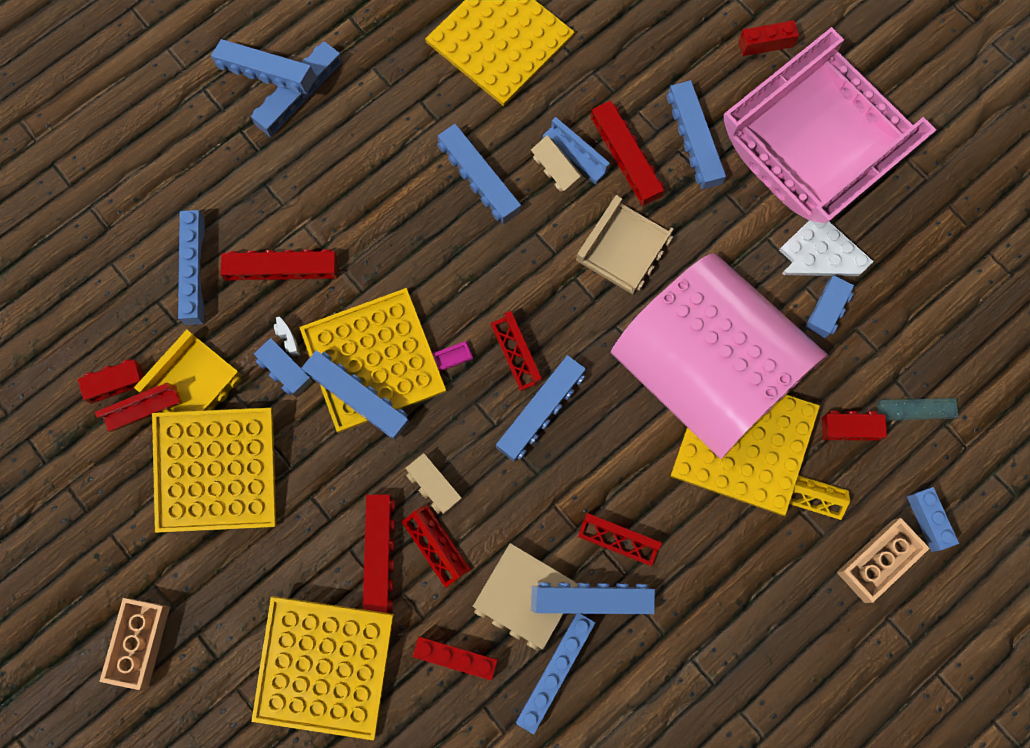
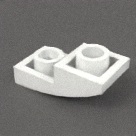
M276 317L277 324H274L275 334L279 335L282 341L286 340L284 341L286 352H289L292 357L300 356L297 342L291 330L280 317Z

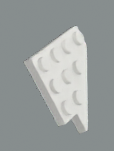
M809 220L779 250L792 262L782 273L784 275L859 276L873 262L830 222L819 223Z

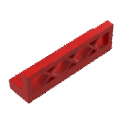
M512 311L504 313V318L490 323L521 392L540 384L542 378ZM506 322L508 326L506 335L498 332L496 326ZM507 339L515 342L514 351L505 348L504 345ZM514 356L522 358L523 365L521 368L513 366L512 360ZM521 374L530 375L532 382L522 386L520 381Z
M164 383L96 411L95 415L96 418L104 419L108 432H113L150 417L152 413H159L179 405L182 401L176 385Z
M428 505L416 509L402 521L445 588L471 571ZM412 519L417 523V529L410 523ZM422 536L427 538L428 546L422 541ZM433 552L439 556V562L434 559ZM444 569L448 570L452 578L450 580L445 576Z
M588 513L585 515L577 536L648 566L653 565L656 553L660 550L662 544L659 541ZM586 524L593 526L597 535L593 537L583 535ZM611 533L616 542L608 545L604 543L601 535ZM625 540L631 541L634 550L629 552L623 551L620 542ZM644 547L653 550L649 561L641 558L638 550Z

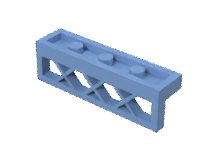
M555 117L552 120L551 128L543 135V138L546 135L551 137L573 165L594 184H597L608 173L610 163Z

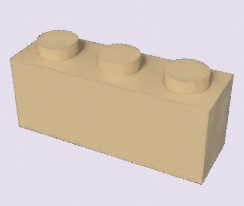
M548 135L531 149L534 153V160L539 165L542 163L545 167L543 171L550 179L554 178L556 181L555 186L560 192L564 191L569 194L585 180L557 143Z
M424 453L406 467L408 479L413 484L417 482L421 487L418 491L425 499L429 497L433 501L431 506L438 514L442 512L443 515H446L462 501L459 494Z

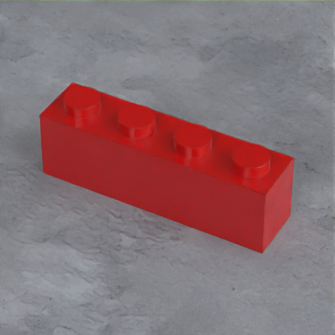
M418 637L412 656L491 681L498 660L424 637Z

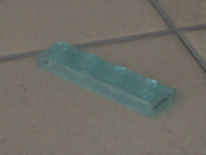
M956 398L879 400L877 402L878 414H885L886 420L958 418Z

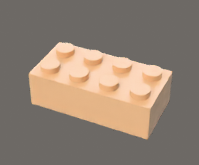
M898 518L885 526L837 573L864 603H873L930 548L901 518Z
M129 598L122 599L99 682L136 690L149 688L170 606Z

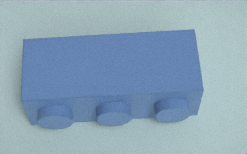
M833 275L828 280L805 329L823 338H826L829 334L833 335L838 327V324H836L837 319H841L846 310L843 308L845 303H848L854 294L851 292L854 285Z
M271 338L254 353L258 358L255 362L263 370L267 367L270 370L268 375L276 383L280 381L283 384L281 388L289 396L293 394L297 398L313 383L311 378Z
M934 487L907 496L931 552L940 551L959 544Z

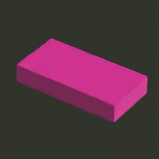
M466 341L432 353L439 372L473 360Z

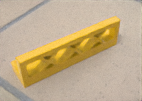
M798 475L793 493H801L803 498L796 500L791 497L789 504L842 520L850 503L848 490ZM817 498L822 501V504L812 505L810 500ZM834 504L841 506L839 513L830 510L829 506Z

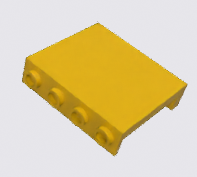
M186 329L134 388L139 393H142L164 383L176 385L182 403L163 412L215 410L218 403L223 402L227 398L228 392L232 387L235 388L240 383V378L243 375Z

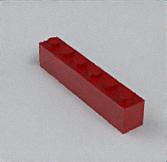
M610 100L593 108L590 118L641 206L643 207L660 199L664 192V185L661 180L656 178L653 166L649 165L646 161V155L643 150L639 149L636 137L629 132L627 122L620 117L618 107L614 106Z
M323 249L321 252H314L313 250H303L302 252L267 250L264 253L247 251L246 253L228 251V253H221L220 275L225 281L337 279V256L335 251Z
M366 495L363 610L393 613V601H390V592H393L394 582L390 580V572H394V560H391V552H394V540H391V532L395 531V520H392V512H395V500H392L391 495Z

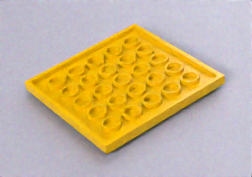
M464 0L425 40L427 44L502 106H505L574 37L575 32L536 0Z
M407 288L299 327L310 357L316 350L321 354L322 352L327 353L332 358L331 362L335 365L338 363L343 365L347 369V374L350 376L356 375L362 380L361 384L366 388L368 386L372 387L378 392L376 395L381 399L383 397L388 399L393 404L391 407L395 410L409 407L447 392ZM320 385L337 433L369 422Z
M785 395L738 440L735 447L722 459L716 456L687 427L671 477L785 516L820 406Z
M273 408L152 413L155 532L277 526Z
M272 596L251 722L375 740L394 614Z

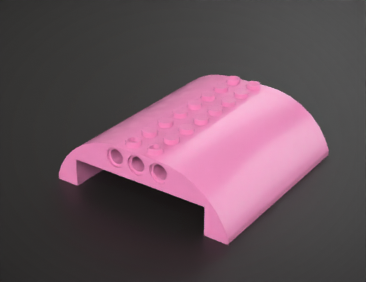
M832 27L724 113V122L729 138L739 156L751 171L792 211L808 220L819 223L829 222L936 131L924 117L912 125L838 52L844 39Z
M716 253L709 254L694 263L649 303L626 328L611 350V354L720 459L726 456L735 447L738 440L813 368L816 369L829 356Z

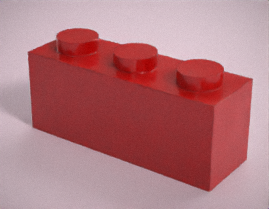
M795 20L743 29L738 42L742 56L793 48L799 34Z
M127 359L119 365L106 366L102 371L86 373L84 377L78 378V383L83 400L93 404L134 390V387L144 375L141 364L135 360Z
M829 411L821 417L823 440L881 441L887 438L885 414H878L876 411L866 412V414H859L858 411H849L847 414H840L839 411Z

